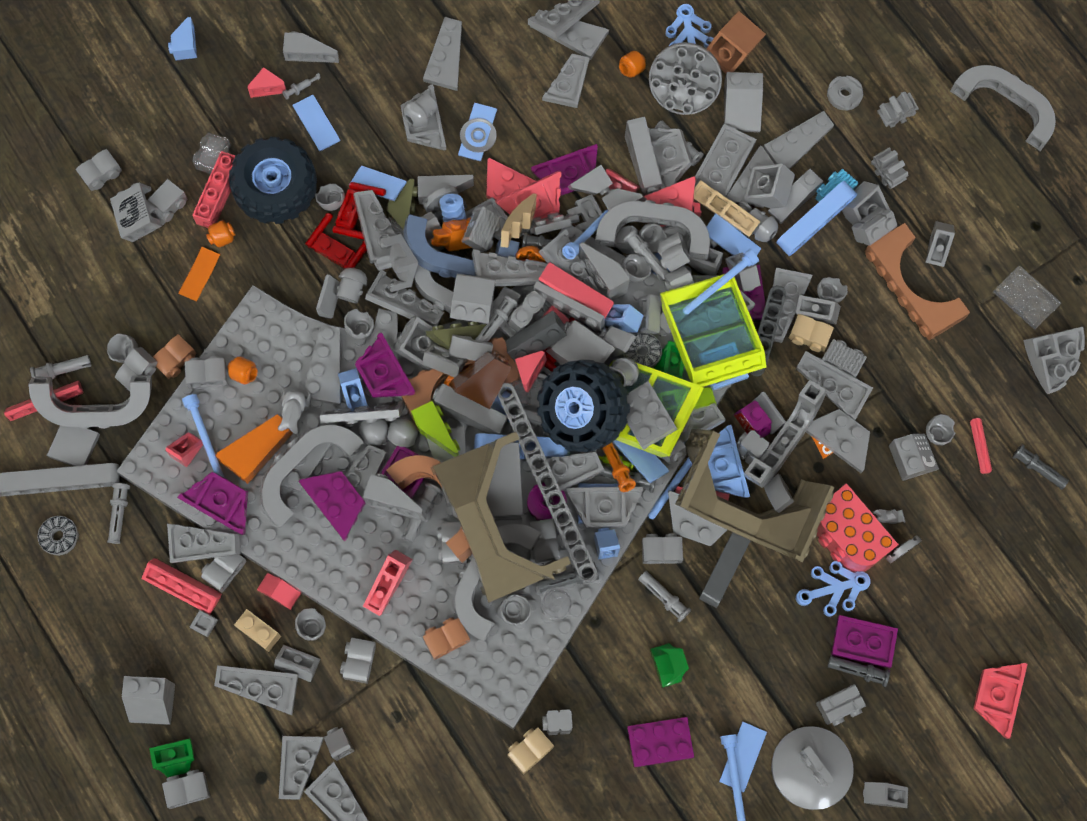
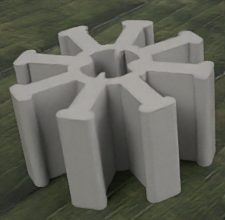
M902 92L897 98L895 96L889 98V103H882L879 106L880 110H877L884 125L892 128L899 121L901 124L906 122V117L914 116L919 108L910 92L908 94Z
M890 147L873 156L871 164L877 168L874 172L877 176L881 175L883 185H888L889 189H892L907 180L908 172L902 168L905 166L904 161H899L898 153L895 150L891 151Z

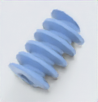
M446 194L440 198L439 203L441 205L443 222L466 219L463 198L460 195Z

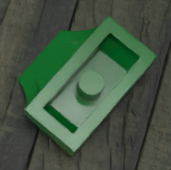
M668 341L662 349L660 361L653 369L682 379L684 369L682 358L676 343Z
M670 644L651 648V656L661 687L664 688L681 683L683 675L689 669L683 648L673 647Z
M192 739L149 748L153 769L160 770L167 778L189 772L191 763L195 760Z

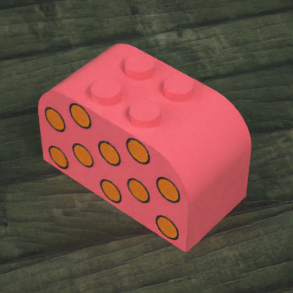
M847 483L834 493L831 502L826 506L825 517L818 526V541L824 548H828L832 559L840 562L847 570L853 573L857 571L865 572L899 544Z

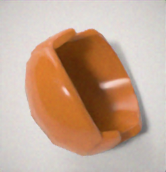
M536 246L522 247L516 253L517 260L525 261L528 259L546 263L539 254L540 249Z

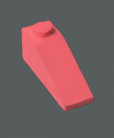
M397 550L390 553L363 607L381 616L413 559Z

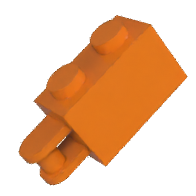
M471 217L463 220L443 222L442 229L433 230L434 238L431 240V244L436 247L444 246L448 251L471 248L461 241Z

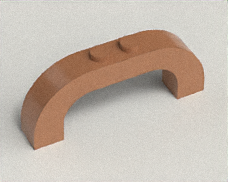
M423 455L405 457L395 462L386 470L402 490L420 478L433 479L441 486L437 476L433 475L430 468L441 462L432 457ZM461 527L446 544L463 563L472 555V552Z

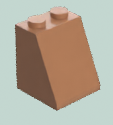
M738 11L719 31L706 49L714 55L725 74L727 72H735L766 34Z

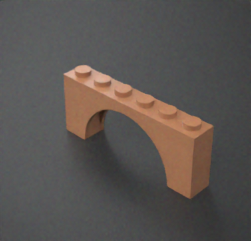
M904 223L872 245H868L865 250L866 257L876 266L877 273L886 280L889 290L896 294L899 304L906 308L910 319L916 322L920 333L928 340H931L964 320L970 312L960 298L949 302H931L917 296L908 288L901 274L900 260L903 251L913 243L916 237Z
M495 337L490 339L488 342L493 344L492 354L496 351L504 355L509 360L508 364L512 367L504 383H509L513 387L522 383L517 365L507 353L504 338ZM467 359L461 371L468 368L475 361ZM431 369L429 371L423 370L411 379L408 378L416 394L401 396L411 418V410L433 400L435 390L447 378V374Z

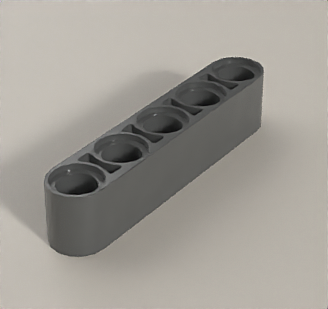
M779 285L773 286L769 291L758 330L759 339L762 345L767 348L765 351L766 366L786 298V290ZM778 294L781 296V299H775L772 295ZM774 311L777 315L770 316L768 312ZM769 328L772 333L767 334L763 329ZM766 368L750 372V374L761 376Z
M733 532L731 533L699 598L700 600L715 608L718 607L751 540Z

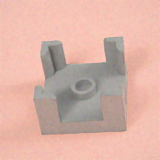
M402 234L381 239L380 246H391L390 254L377 257L374 264L379 271L392 267L400 280L389 283L388 288L391 292L411 287L418 266V260Z

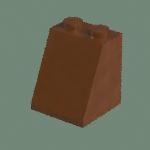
M496 351L493 354L486 352L452 379L449 385L454 392L490 409L512 367L508 364L509 360L504 355Z

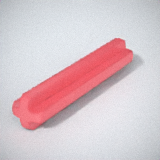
M974 418L970 421L980 472L988 474L992 472L982 420L981 418Z

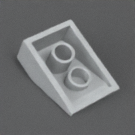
M726 73L724 80V124L740 132L761 131L763 73Z
M580 243L578 257L580 261L583 260L586 266L585 270L592 277L600 293L612 301L626 294L630 281V274L627 269H623L619 263L587 244Z
M379 473L376 476L370 474L363 496L368 506L426 521L423 509L389 480L388 476Z

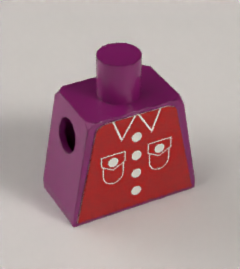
M756 400L733 414L747 434L752 430L759 434L760 438L770 434L771 419Z

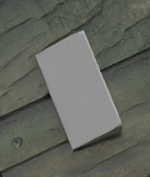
M328 274L325 276L316 310L319 316L331 319L333 318L338 301L336 294L338 291L337 286L340 285V282Z
M648 294L638 299V311L644 316L637 334H656L660 332L661 297Z
M432 344L424 352L422 363L455 378L460 374L467 359L448 353L449 350Z
M762 392L753 401L756 400L771 419L770 434H774L782 429L786 421L767 394Z
M283 645L275 659L274 668L285 673L298 674V678L311 682L320 659Z

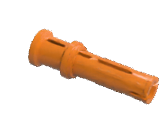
M612 442L602 449L613 469L612 476L619 483V490L621 492H628L636 486V482L631 478L629 468L622 463Z

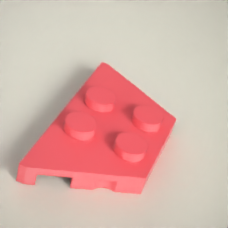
M488 158L486 194L488 199L493 197L497 201L536 182Z
M557 171L495 202L510 215L523 200L534 193L537 194L534 217H541L542 219L547 218V215L550 213H559L561 172Z
M695 176L644 197L647 200L654 201L656 204L671 203L674 206L683 207L693 212L692 206L696 178Z
M1026 663L982 670L973 709L1007 739L1011 737L1027 669Z

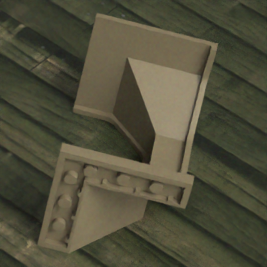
M692 429L685 443L686 452L692 467L675 505L746 539L803 563L804 558L809 553L811 542L817 535L818 526L825 517L826 506L833 498L834 487L801 479L792 504L780 513L775 511V509L756 514L716 495L708 461L720 434L710 430Z
M517 432L430 467L433 475L437 476L457 515L478 568L482 582L481 592L483 595H486L488 603L540 580H555L553 573H561L567 570V565L571 564L568 556L559 560L554 559L543 565H537L508 551L488 507L486 497L500 450L503 446L519 440Z

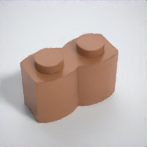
M178 334L164 348L159 350L153 358L157 361L156 367L170 379L179 375L182 366L185 365L186 361L195 358L196 352Z
M451 617L443 622L444 625L436 629L434 626L425 631L426 635L423 636V640L434 660L470 642V638L459 618L454 619V617Z

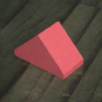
M265 68L248 85L251 98L282 94L286 90L284 81Z
M543 351L515 359L525 392L530 391L547 361Z
M188 432L167 446L165 451L171 458L188 467L203 446L202 440Z
M267 573L257 591L289 610L293 608L301 595V592L269 573Z

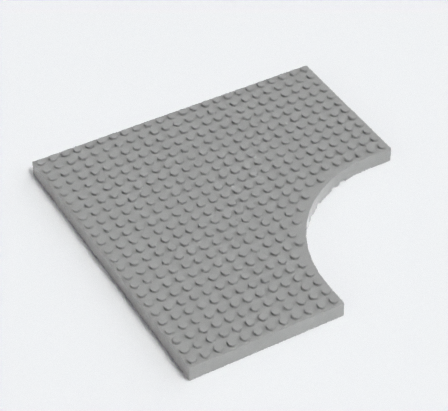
M574 226L562 228L559 232L560 234L567 229L569 233L568 238L571 242H574L583 233ZM591 236L584 242L620 265L625 256L603 243L597 244L596 239ZM651 272L641 282L629 281L627 293L613 302L614 304H630L638 310V299L648 294L660 297V293L666 292L664 287L666 281L663 280L661 282L657 275ZM252 285L200 356L201 360L209 359L211 356H220L225 359L227 385L190 389L186 385L185 377L116 472L122 478L198 527L239 534L177 498L179 494L186 492L192 485L203 480L211 472H214L204 445L188 467L171 458L165 451L167 446L188 432L201 440L191 411L184 407L182 399L188 395L197 394L199 399L198 410L215 454H217V452L278 414L282 417L283 407L280 401L284 388L286 389L285 394L288 391L303 393L321 324H329L312 319L293 310ZM518 285L511 289L521 294L520 304L529 293L534 291V285ZM701 303L680 323L682 324L688 321L689 318L705 312L710 307ZM559 310V311L562 312L568 319L571 317V316H569L568 314L564 313L563 311ZM460 319L443 325L444 329H449L451 324L462 323V327H466L468 322ZM582 324L584 327H586L587 329H589L591 332H593L594 334H596V335L598 336V333H597V332L593 331V330L590 329L589 327H587V326H585L584 324ZM338 327L340 328L341 339L340 373L356 368L355 362L364 355L365 350L370 344L372 334L367 338L357 339L351 337L345 328ZM660 327L659 333L651 334L659 340L662 349L668 341L675 342L672 333H667L662 327ZM739 327L727 331L707 351L735 342L739 354L751 351L753 347L745 328ZM499 328L491 337V339L503 337L505 341L509 339ZM628 332L633 335L637 334V332ZM686 343L687 354L698 352L689 343ZM640 348L637 353L644 356L648 353V350ZM398 354V362L407 378L411 379L416 377L419 372L427 370ZM624 354L615 358L609 356L604 364L609 366L613 360L625 358ZM242 356L255 362L258 374L253 382L243 385L230 379L228 364L236 357ZM556 362L554 365L558 367L561 364ZM684 366L682 379L690 382ZM639 373L637 381L632 386H625L628 393L649 381L650 376ZM656 379L652 387L656 394L683 389ZM443 380V381L441 382V384L438 386L439 389H440L442 383H444L445 380ZM361 382L366 402L370 409L383 403H387L389 406H397L396 402L403 401L401 396L373 398L365 383ZM522 383L514 386L517 395H519ZM342 387L340 390L341 406L311 400L309 410L301 412L300 420L297 422L298 433L292 434L249 484L245 483L218 460L224 477L248 491L246 532L244 535L239 534L240 554L274 576L282 579L314 602L514 730L684 458L671 464L660 458L659 460L668 468L669 472L656 479L653 493L643 489L626 528H609L610 530L615 529L620 545L618 557L598 560L594 534L601 528H585L584 524H578V513L567 494V489L563 490L566 494L569 510L593 562H595L599 580L593 583L583 582L581 585L573 583L540 593L538 582L529 585V595L522 596L527 598L531 604L532 613L526 622L519 625H511L505 622L500 614L501 603L508 596H503L488 603L486 595H483L481 592L482 582H480L474 595L475 607L482 616L495 622L487 640L482 641L466 630L470 642L436 660L433 659L423 636L426 635V630L434 626L436 629L442 627L445 620L454 617V619L458 618L455 596L457 587L462 579L459 575L463 567H468L471 561L467 558V563L443 565V559L439 560L438 548L442 547V540H438V528H441V522H459L453 516L452 506L447 507L443 491L441 494L438 493L433 503L434 508L427 513L426 521L423 522L413 543L402 538L411 520L410 517L370 507L367 503L360 512L355 525L352 526L347 540L343 541L324 514L318 510V506L305 489L302 492L282 487V482L280 485V497L294 514L279 528L268 518L262 507L260 487L265 473L275 462L273 458L281 451L284 453L289 448L287 444L294 437L298 439L307 412L320 416L326 410L348 408ZM728 388L713 391L717 406ZM505 390L508 393L512 394L511 390ZM404 404V410L400 417L397 418H407L413 422ZM445 415L441 416L443 423L447 422L450 429L460 426L465 427L466 452L474 450L475 434L485 432ZM358 420L354 424H347L346 421H341L345 424L344 428L351 430L362 440L359 432L362 420ZM386 421L388 427L392 421ZM507 422L502 435L514 433L509 422ZM530 422L536 437H548L544 436L545 432L541 425ZM521 425L518 428L519 433H525L528 430L527 425ZM418 431L414 445L406 448L418 455L432 457L426 437ZM389 440L382 446L376 447L387 452L379 474L397 445H394ZM363 443L351 456H346L336 445L332 444L325 453L323 460L316 467L312 477L342 471L343 474L347 473L368 445ZM613 443L619 456H623V460L629 461L628 458ZM602 448L596 452L598 456L605 455ZM570 451V456L586 452ZM520 459L523 514L526 515V526L530 527V522L537 520L530 514L527 508V499L531 489L537 485V481L527 459ZM600 460L602 464L611 466L610 464L603 463V461ZM635 466L633 470H630V472H638ZM595 475L588 482H580L587 484H618L619 487L617 480L601 475ZM424 478L412 499L417 505L418 498H421L426 489V483H430L442 490L435 480ZM578 484L569 488H578ZM544 499L542 504L547 506L546 501ZM567 514L561 515L558 518V522L566 523L569 516ZM554 521L559 557L561 559L568 556L571 563L566 566L567 570L558 574L553 573V576L574 571L575 566ZM569 532L566 539L570 542L576 540L577 533ZM527 548L528 560L536 564L535 559H531L530 549ZM394 550H397L413 560L382 615L379 616L363 607L387 556ZM576 551L575 559L582 560L585 557V551Z

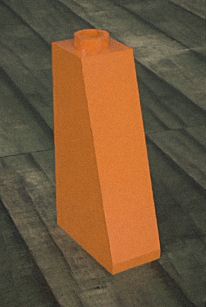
M277 414L217 452L215 456L223 465L245 483L249 484L293 433L289 429L284 431L278 430L283 418Z

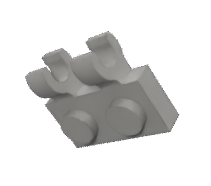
M592 194L575 202L576 207L567 210V217L576 214L582 216L584 223L575 226L582 232L602 214Z

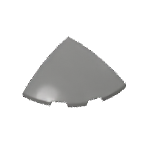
M1083 327L1023 340L1030 364L1047 394L1056 392L1067 385L1066 381L1070 376L1075 375L1081 364L1078 361L1080 352L1084 350L1085 346Z

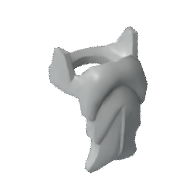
M284 388L280 401L283 407V419L278 430L284 431L289 429L293 434H297V422L300 420L301 412L309 410L312 395L309 393L307 399H305V395L301 392L288 391L285 394L286 389Z

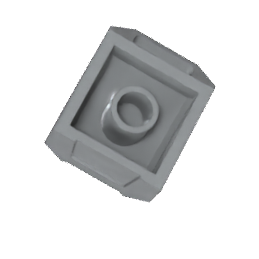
M413 317L405 325L397 342L394 344L393 351L413 363L431 370L433 368L424 365L422 362L424 352L432 344L437 345L426 336V331H432V326L419 317Z

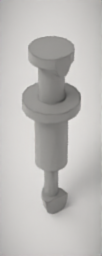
M318 73L314 78L306 79L297 85L293 83L290 90L282 92L283 96L289 99V96L294 93L299 95V91L310 86L311 82L319 80L321 78L320 74Z

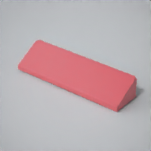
M550 262L539 277V280L544 284L600 313L605 318L614 305L612 300Z
M80 381L53 390L60 401H65L84 393ZM31 399L6 408L4 415L10 421L37 412Z
M155 558L147 563L141 578L209 615L222 593Z

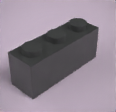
M554 310L506 340L507 353L515 362L517 358L545 350L567 336L564 323Z

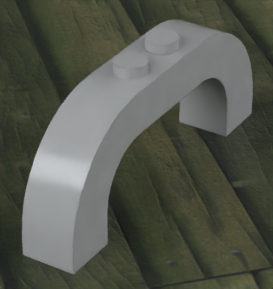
M976 66L961 74L950 92L965 101L978 88L987 87L997 91L1031 115L1034 128L1026 142L1039 151L1043 149L1054 132L1056 122L1051 104L1041 93L1035 90L1033 86L1021 81L1016 75H1012L1008 71L996 66Z
M651 200L621 203L610 209L603 216L597 229L596 243L600 244L601 242L608 247H615L619 230L630 222L656 223L683 229L690 237V258L708 260L710 238L706 225L694 212L683 207L674 206L671 203L656 204Z
M418 265L414 281L420 294L441 311L445 310L451 313L453 292L436 283L431 277V271ZM504 286L499 296L493 301L491 318L494 315L493 310L500 306L505 295L514 299L519 305L521 294Z
M152 375L131 376L130 397L123 403L115 405H68L60 401L54 394L52 377H32L29 382L31 401L44 418L57 425L78 427L80 429H87L89 427L104 429L110 426L124 425L135 420L145 410L152 390Z
M809 379L799 394L797 405L791 416L759 460L757 458L753 459L744 472V477L761 488L772 480L815 418L824 400L826 389Z
M337 425L318 426L306 431L298 439L294 437L287 444L289 448L284 453L282 451L273 458L275 462L267 470L261 483L260 499L266 515L277 527L280 528L294 514L280 497L282 480L318 444L324 442L332 443L346 456H351L363 444V441L354 432Z
M507 524L498 527L504 545L517 543L532 551L542 534L538 530L522 524ZM472 554L469 557L471 561L468 567L464 566L459 575L462 579L457 587L455 607L458 618L465 629L475 637L486 641L495 622L482 616L475 607L474 595L481 579Z

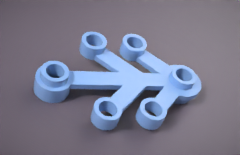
M682 4L677 9L676 20L671 26L666 28L665 34L668 38H674L677 28L683 22L685 28L670 45L683 43L686 38L688 43L696 44L695 38H697L707 48L709 44L706 42H712L714 39L705 35L711 31V23L696 16L691 5ZM691 21L700 26L701 32L692 27Z
M834 561L829 566L830 571L834 574L839 573L849 579L841 582L825 573L821 567L816 566L811 570V576L814 579H820L830 584V586L813 591L802 589L796 594V601L799 605L806 606L811 603L812 599L834 593L829 604L823 609L824 614L831 617L837 611L836 606L844 590L852 588L848 599L842 603L845 611H851L855 607V600L859 592L866 590L870 585V577L867 573L863 571L853 573L842 567L840 562ZM833 564L839 566L838 571L833 569ZM814 570H819L820 576H816ZM859 577L864 580L863 584L858 583ZM803 593L808 595V600L802 598ZM850 602L852 607L847 608L845 603ZM827 607H831L833 609L832 614L827 612Z

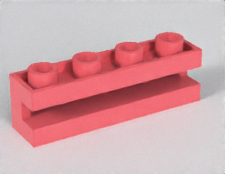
M223 151L220 152L192 215L197 225L208 228L210 225L217 223L231 192L229 170L233 166L232 161L235 155Z

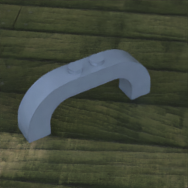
M408 215L405 220L403 238L418 260V265L431 272L439 273L440 276L446 278L450 276L456 278L457 273L476 276L473 260L434 250L428 244L425 237L427 219ZM500 239L495 253L497 256L506 258L508 256L516 257L520 242L511 240L509 247L506 248L501 247Z

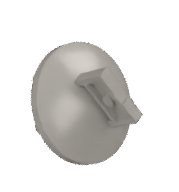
M677 43L665 48L656 56L649 72V85L656 101L665 109L683 115L695 114L708 108L717 98L722 84V72L717 59L706 48L694 43Z
M802 727L783 737L773 753L771 764L774 783L783 797L792 804L809 810L824 809L836 804L845 796L853 779V761L847 746L837 735L820 727Z

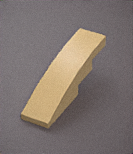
M700 180L695 187L694 199L714 214L719 215L748 237L759 225L760 221L703 181Z
M533 193L523 200L507 218L501 230V247L508 248L511 238L520 237L522 228L530 229L536 211L537 194Z

